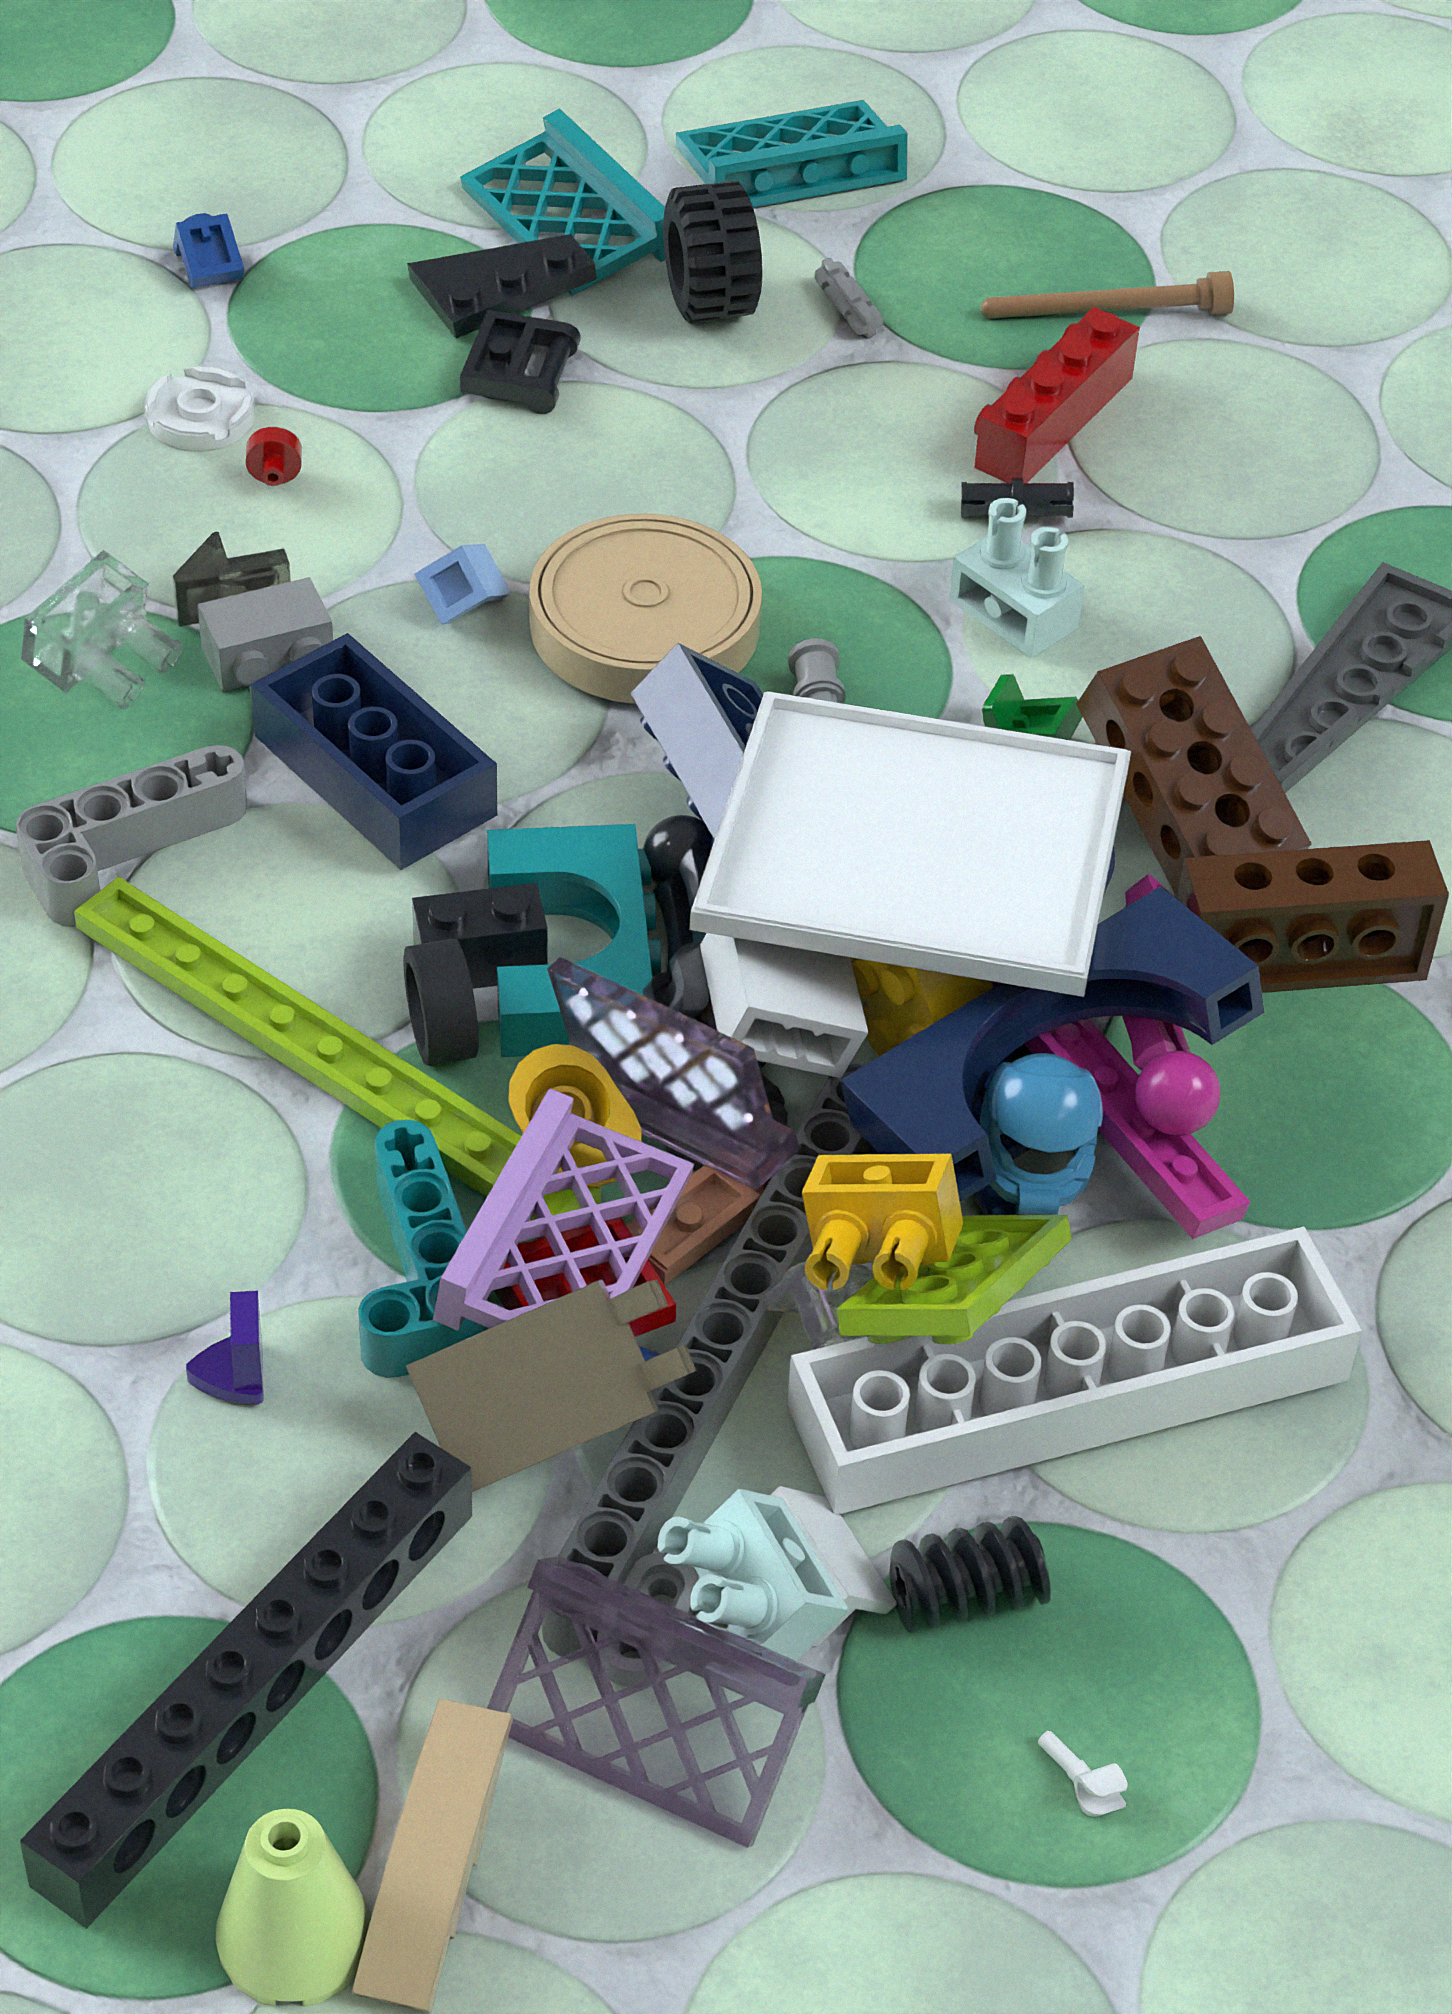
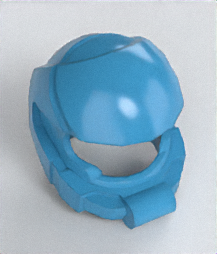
M1037 1053L1023 1056L1013 1062H1002L989 1081L980 1116V1126L988 1135L997 1180L989 1185L1004 1200L1015 1204L1016 1214L1058 1215L1060 1206L1071 1203L1080 1192L1086 1191L1096 1159L1094 1151L1097 1146L1098 1127H1101L1103 1120L1101 1095L1095 1078L1087 1069L1079 1068L1073 1062L1058 1055ZM1004 1133L1025 1147L1048 1153L1073 1150L1075 1156L1069 1161L1066 1168L1061 1171L1047 1175L1033 1174L1014 1165L1011 1155L1001 1143L1000 1135Z

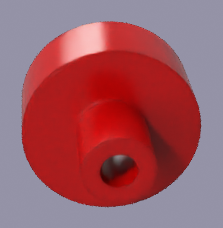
M266 427L257 430L249 437L246 444L245 464L248 472L255 479L269 486H278L291 481L299 474L302 466V445L300 440L291 431L280 427Z

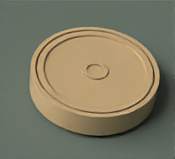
M625 514L606 517L588 522L565 533L554 541L538 559L533 569L529 586L530 634L534 647L543 662L567 683L601 698L636 704L631 692L677 643L739 673L753 656L759 640L762 603L761 581L753 562L737 544L718 531L703 524L662 514Z

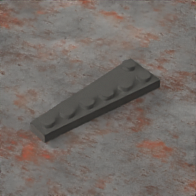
M1381 563L1251 729L1285 793L1452 648L1451 590L1387 563Z

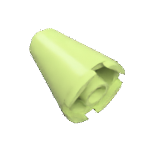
M279 1809L263 1815L252 1825L246 1836L217 1919L216 1945L221 1966L237 1989L261 2004L276 2006L277 2000L288 2002L302 2001V2007L315 2005L346 1989L356 1977L371 1920L370 1910L362 1892L319 1822L308 1813L296 1809Z

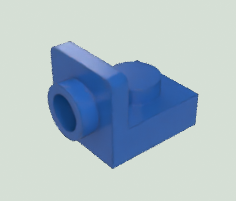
M200 213L192 215L182 222H176L173 248L176 256H182L192 289L243 279L244 266L227 213L215 216Z

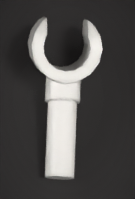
M1047 1731L1041 1735L1038 1744L1067 1772L1068 1777L1074 1782L1078 1803L1087 1816H1101L1126 1807V1802L1120 1795V1792L1126 1791L1128 1784L1123 1771L1116 1763L1091 1771L1087 1764L1080 1760L1052 1731Z

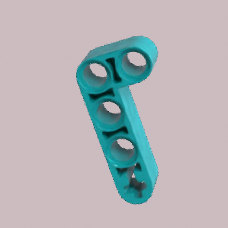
M396 1120L386 1124L378 1131L375 1138L377 1192L407 1282L371 1291L362 1299L358 1308L361 1361L370 1372L385 1378L409 1375L406 1365L488 1330V1327L466 1318L459 1331L433 1320L440 1279L467 1231L435 1138L428 1127L413 1120Z

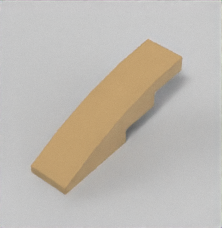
M438 1699L403 1806L373 1909L352 1989L354 1995L432 2013L450 1938H455L472 1865L477 1866L513 1720L512 1714L446 1699Z

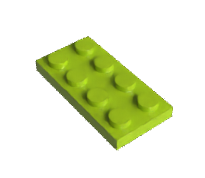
M1068 1215L962 1216L963 1226L949 1262L920 1265L914 1284L906 1290H901L900 1281L904 1273H900L895 1290H890L880 1285L875 1277L870 1279L836 1309L840 1335L867 1336L868 1341L874 1344L894 1343L908 1336H932V1341L937 1344H956L971 1339L974 1333L991 1316L997 1314L1000 1308L1012 1296L1024 1289L1026 1283L1042 1268L1048 1266L1050 1260L1072 1240Z

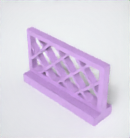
M549 1088L440 1279L433 1320L459 1331L465 1318L492 1328L553 1301H543L533 1280L564 1273L574 1292L587 1286L579 1269L604 1262H609L618 1280L616 1284L605 1286L610 1298L632 1289L691 1177L694 1163L571 1114L574 1098ZM576 1140L602 1151L607 1162L578 1168L569 1150ZM561 1167L563 1172L557 1173L559 1168ZM649 1170L671 1180L667 1188L640 1194L630 1174ZM615 1178L625 1198L596 1205L586 1184ZM571 1188L581 1209L551 1215L543 1198L544 1195ZM655 1209V1211L653 1212V1214H652V1216H651L649 1210ZM535 1214L537 1219L530 1221ZM634 1214L643 1231L642 1235L614 1241L605 1221ZM590 1225L600 1245L570 1253L560 1232ZM546 1236L555 1257L525 1264L516 1246L518 1242ZM630 1256V1258H629V1260H628V1262H627V1264H626V1262H625V1260H624V1257ZM508 1262L510 1268L504 1269L506 1263ZM519 1284L529 1306L507 1310L486 1301L492 1290Z

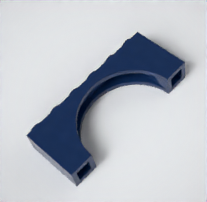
M1160 886L1098 924L1084 997L1000 983L841 1079L851 1126L880 1154H951L959 1201L962 1202L997 1180L988 1135L973 1117L977 1097L985 1081L1002 1060L1015 1049L1034 1037L1056 1027L1075 1021L1105 1016H1136L1161 1020L1187 1029L1213 1045L1264 1013L1259 967Z

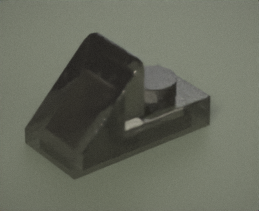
M213 532L173 575L176 617L179 627L199 623L198 604L291 582L290 563L285 549L227 558L219 532Z

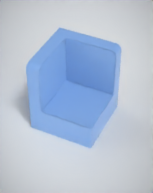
M485 544L461 545L414 573L441 625L450 624L487 601L501 600L511 594Z

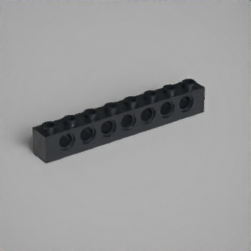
M414 1432L20 1840L29 1887L87 1929L472 1517L471 1467L417 1432Z

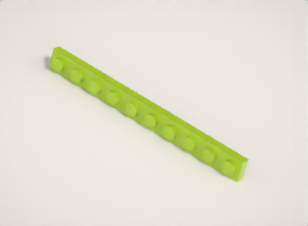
M121 877L115 878L74 911L77 929L380 1128L396 1120H413L428 1127L435 1138L445 1170L485 1197L489 1195L521 1139V1135ZM588 1187L596 1205L601 1204V1187ZM571 1188L545 1194L543 1197L551 1215L581 1209ZM535 1214L530 1221L537 1219Z

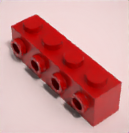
M1095 307L1080 321L1071 323L1066 328L1062 338L1049 350H1043L1028 371L1021 377H1015L1009 383L1002 396L992 405L987 404L982 408L974 425V433L978 436L974 468L1006 483H1011L1012 478H1023V483H1028L1133 378L1140 327Z

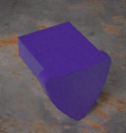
M258 1290L230 1292V1337L209 1346L186 1364L187 1382L198 1390L214 1398L229 1402L257 1405L264 1401L263 1348Z

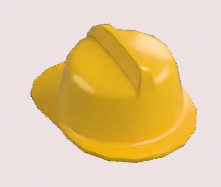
M552 1044L533 1050L518 1063L509 1081L508 1102L514 1119L522 1133L525 1132L550 1088L574 1098L571 1114L641 1142L642 1130L634 1111L606 1069L592 1054L573 1045ZM576 1140L569 1150L578 1168L607 1162L602 1151ZM561 1167L559 1168L557 1173L563 1172ZM611 1178L586 1185L587 1187L598 1188L616 1182V1179Z

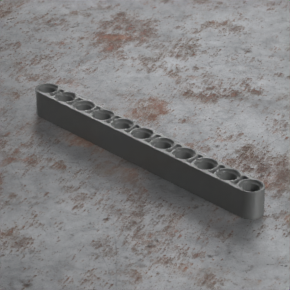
M849 1065L841 1078L828 1077L676 1346L677 1348L686 1345L697 1371L651 1390L659 1411L633 1422L549 1570L542 1586L543 1641L548 1648L557 1655L576 1659L587 1657L597 1651V1635L600 1626L636 1561L654 1552L658 1544L660 1529L666 1521L673 1517L803 1279L805 1263L812 1253L813 1247L802 1191L818 1155L868 1154L873 1148L851 1126L840 1081L863 1065ZM637 1499L642 1500V1502H631L627 1500ZM607 1553V1554H612V1555H615V1556H611V1557H601V1556H596V1555H597V1554ZM576 1608L584 1610V1612L573 1614L565 1612V1610Z

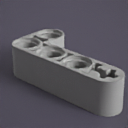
M212 745L33 805L24 810L18 816L16 822L22 870L47 916L53 922L62 926L75 927L74 911L100 891L98 871L239 821L246 814L247 810L245 769L242 755L228 746Z

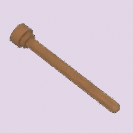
M1230 271L1208 272L1206 278H1198L1196 284L989 297L982 302L981 312L986 318L994 319L1089 312L1093 307L1102 311L1197 305L1199 310H1208L1209 315L1230 314L1234 307V283Z

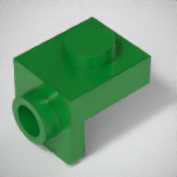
M1014 674L1000 675L982 706L985 727L1064 740L1072 738L1083 716L1076 705L1078 702L1076 696L1024 699Z

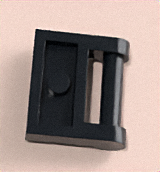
M487 310L460 374V391L490 399L522 402L535 413H550L555 408L559 397L557 385L568 357L576 353L580 344V332L575 326L566 322ZM535 345L548 348L538 377L524 375Z

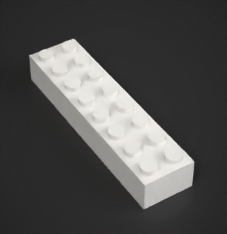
M1300 1227L1007 1301L997 1314L991 1316L974 1333L971 1339L961 1343L937 1344L932 1341V1336H908L894 1343L874 1344L869 1342L866 1336L791 1355L787 1407L833 1513L839 1515L1349 1381L1362 1329L1306 1228Z

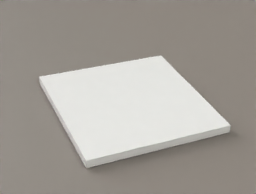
M764 692L691 909L689 930L1084 997L1131 751L793 695Z

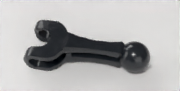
M675 815L657 823L648 833L643 845L651 867V879L657 884L653 889V893L662 910L668 939L667 972L658 973L643 989V998L648 1019L652 1025L675 1036H679L684 1026L692 1019H695L707 1027L720 1044L700 944L707 933L689 930L691 909L712 850L710 841L713 836L705 822L701 819L689 815ZM724 1053L727 1060L753 1071H758L767 1063Z

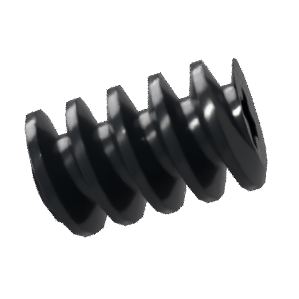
M1011 1516L1005 1519L1000 1530L991 1522L980 1523L975 1528L973 1537L968 1530L960 1527L948 1533L946 1543L940 1536L932 1533L921 1538L918 1549L911 1541L906 1539L899 1540L893 1545L889 1571L891 1591L897 1602L896 1609L900 1620L909 1633H911L913 1626V1611L921 1610L929 1627L934 1629L940 1626L941 1605L945 1604L949 1605L956 1620L961 1623L966 1622L968 1619L969 1599L976 1598L986 1617L993 1616L996 1612V1593L1003 1592L1014 1611L1020 1610L1023 1607L1024 1587L1031 1586L1041 1605L1048 1604L1051 1600L1049 1569L1041 1542L1027 1523L1018 1516Z

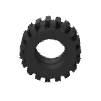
M728 181L672 188L664 210V251L672 295L683 318L691 323L753 315L758 306L762 289V252L755 212L743 186L739 181Z

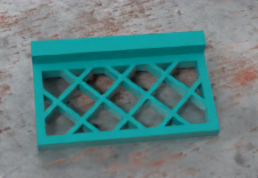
M864 100L676 132V147L705 184L739 181L750 198L753 207L907 180V131L901 125L887 127ZM856 119L859 120L857 123L850 121V120H856Z
M560 108L543 117L545 127L543 133L460 176L462 188L517 243L538 240L540 232L571 234L573 237H575V234L600 235L597 245L579 244L595 263L597 279L568 291L571 296L650 253L660 262L665 260L663 238L665 206ZM543 153L551 158L549 166L526 165V162ZM494 179L509 180L507 189L484 188L483 185ZM520 181L544 182L542 191L518 190ZM555 182L577 183L579 185L577 193L553 192ZM513 205L537 206L534 216L512 215L510 213ZM548 207L572 208L569 218L545 217ZM583 209H603L607 212L605 219L580 218ZM611 235L633 236L636 239L625 246L608 245Z

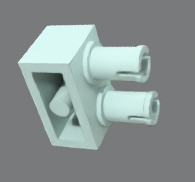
M1000 498L990 504L987 537L954 557L949 600L1028 657L1033 658L1079 628L1085 585L1063 570L1069 541L1067 535L1063 533L1059 536L1060 529L1042 527L1032 533L1030 547L1021 541L1023 523L1026 517L1025 506L1021 504L1017 507L1018 501L1015 499Z
M738 1489L704 1523L679 1516L672 1517L666 1521L660 1529L658 1550L659 1553H668L663 1559L673 1565L693 1566L697 1571L699 1579L693 1586L690 1599L692 1610H701L696 1615L698 1620L710 1624H727L726 1631L731 1644L747 1659L792 1666L849 1611L784 1500L780 1497Z

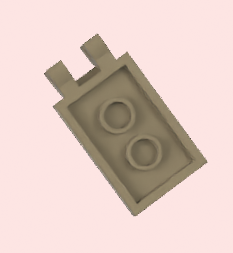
M657 1279L636 1286L613 1298H610L603 1280L596 1281L406 1365L440 1448L471 1467L472 1492L659 1411L651 1390L697 1371L686 1345L645 1361L629 1322L668 1306Z

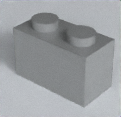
M310 577L198 604L201 648L222 692L251 686L257 680L333 641L332 620Z

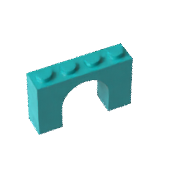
M615 824L487 830L489 888L537 883L545 915H568L587 920L604 930L612 939L605 949L590 958L578 962L497 967V1007L501 1057L527 1056L533 1050L552 1044L573 1045L588 1053L654 1050L655 1026L648 1019L643 989L652 980V977L661 973V948L659 939H648L647 931L656 930V904L654 893H643L642 886L651 885V867L644 849H638L636 825Z

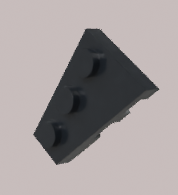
M571 234L407 263L410 280L455 338L480 329L487 310L516 314L597 279L595 263Z

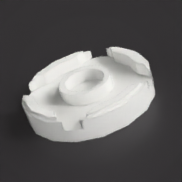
M191 367L184 369L185 376L172 379L170 373L161 377L148 390L144 409L149 431L159 441L174 448L201 452L224 448L241 440L253 426L256 414L253 393L246 389L245 381L238 375L213 367Z

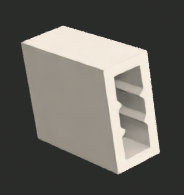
M707 933L700 944L722 1053L841 1078L868 1034L850 957Z

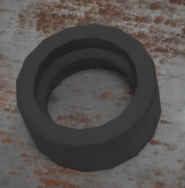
M447 939L406 946L403 955L406 997L415 1041L423 1063L433 1066L476 1058L479 1050L476 1004L468 965L458 940Z

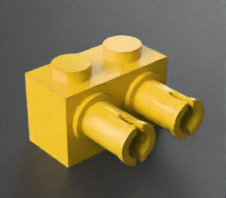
M818 1155L802 1191L813 1251L805 1263V1274L814 1286L827 1290L832 1274L836 1272L832 1286L833 1290H837L846 1284L852 1265L873 1262L872 1273L880 1285L887 1289L895 1290L900 1273H904L900 1281L901 1290H906L914 1284L920 1265L949 1262L963 1226L952 1155Z

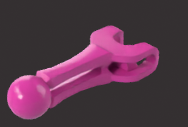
M1148 873L1125 892L1126 906L1160 886L1167 892L1169 891ZM1122 1016L1131 1041L1133 1064L1142 1070L1135 1087V1099L1144 1120L1154 1129L1175 1136L1192 1134L1205 1127L1216 1114L1221 1098L1219 1079L1213 1068L1203 1058L1191 1053L1181 1027L1157 1019Z

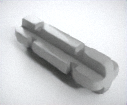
M832 258L824 259L821 267L815 271L816 282L823 291L825 290L826 295L844 319H847L848 324L856 334H864L866 338L876 335V329L883 325L881 313L872 305L870 299L854 278L850 277L848 270L841 262H834Z

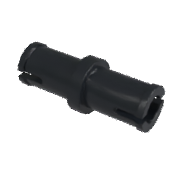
M1012 478L1011 483L961 482V518H967V516H989L990 504L1000 498L1017 500V507L1023 504L1026 508V516H1067V518H1073V482L1023 483V478Z

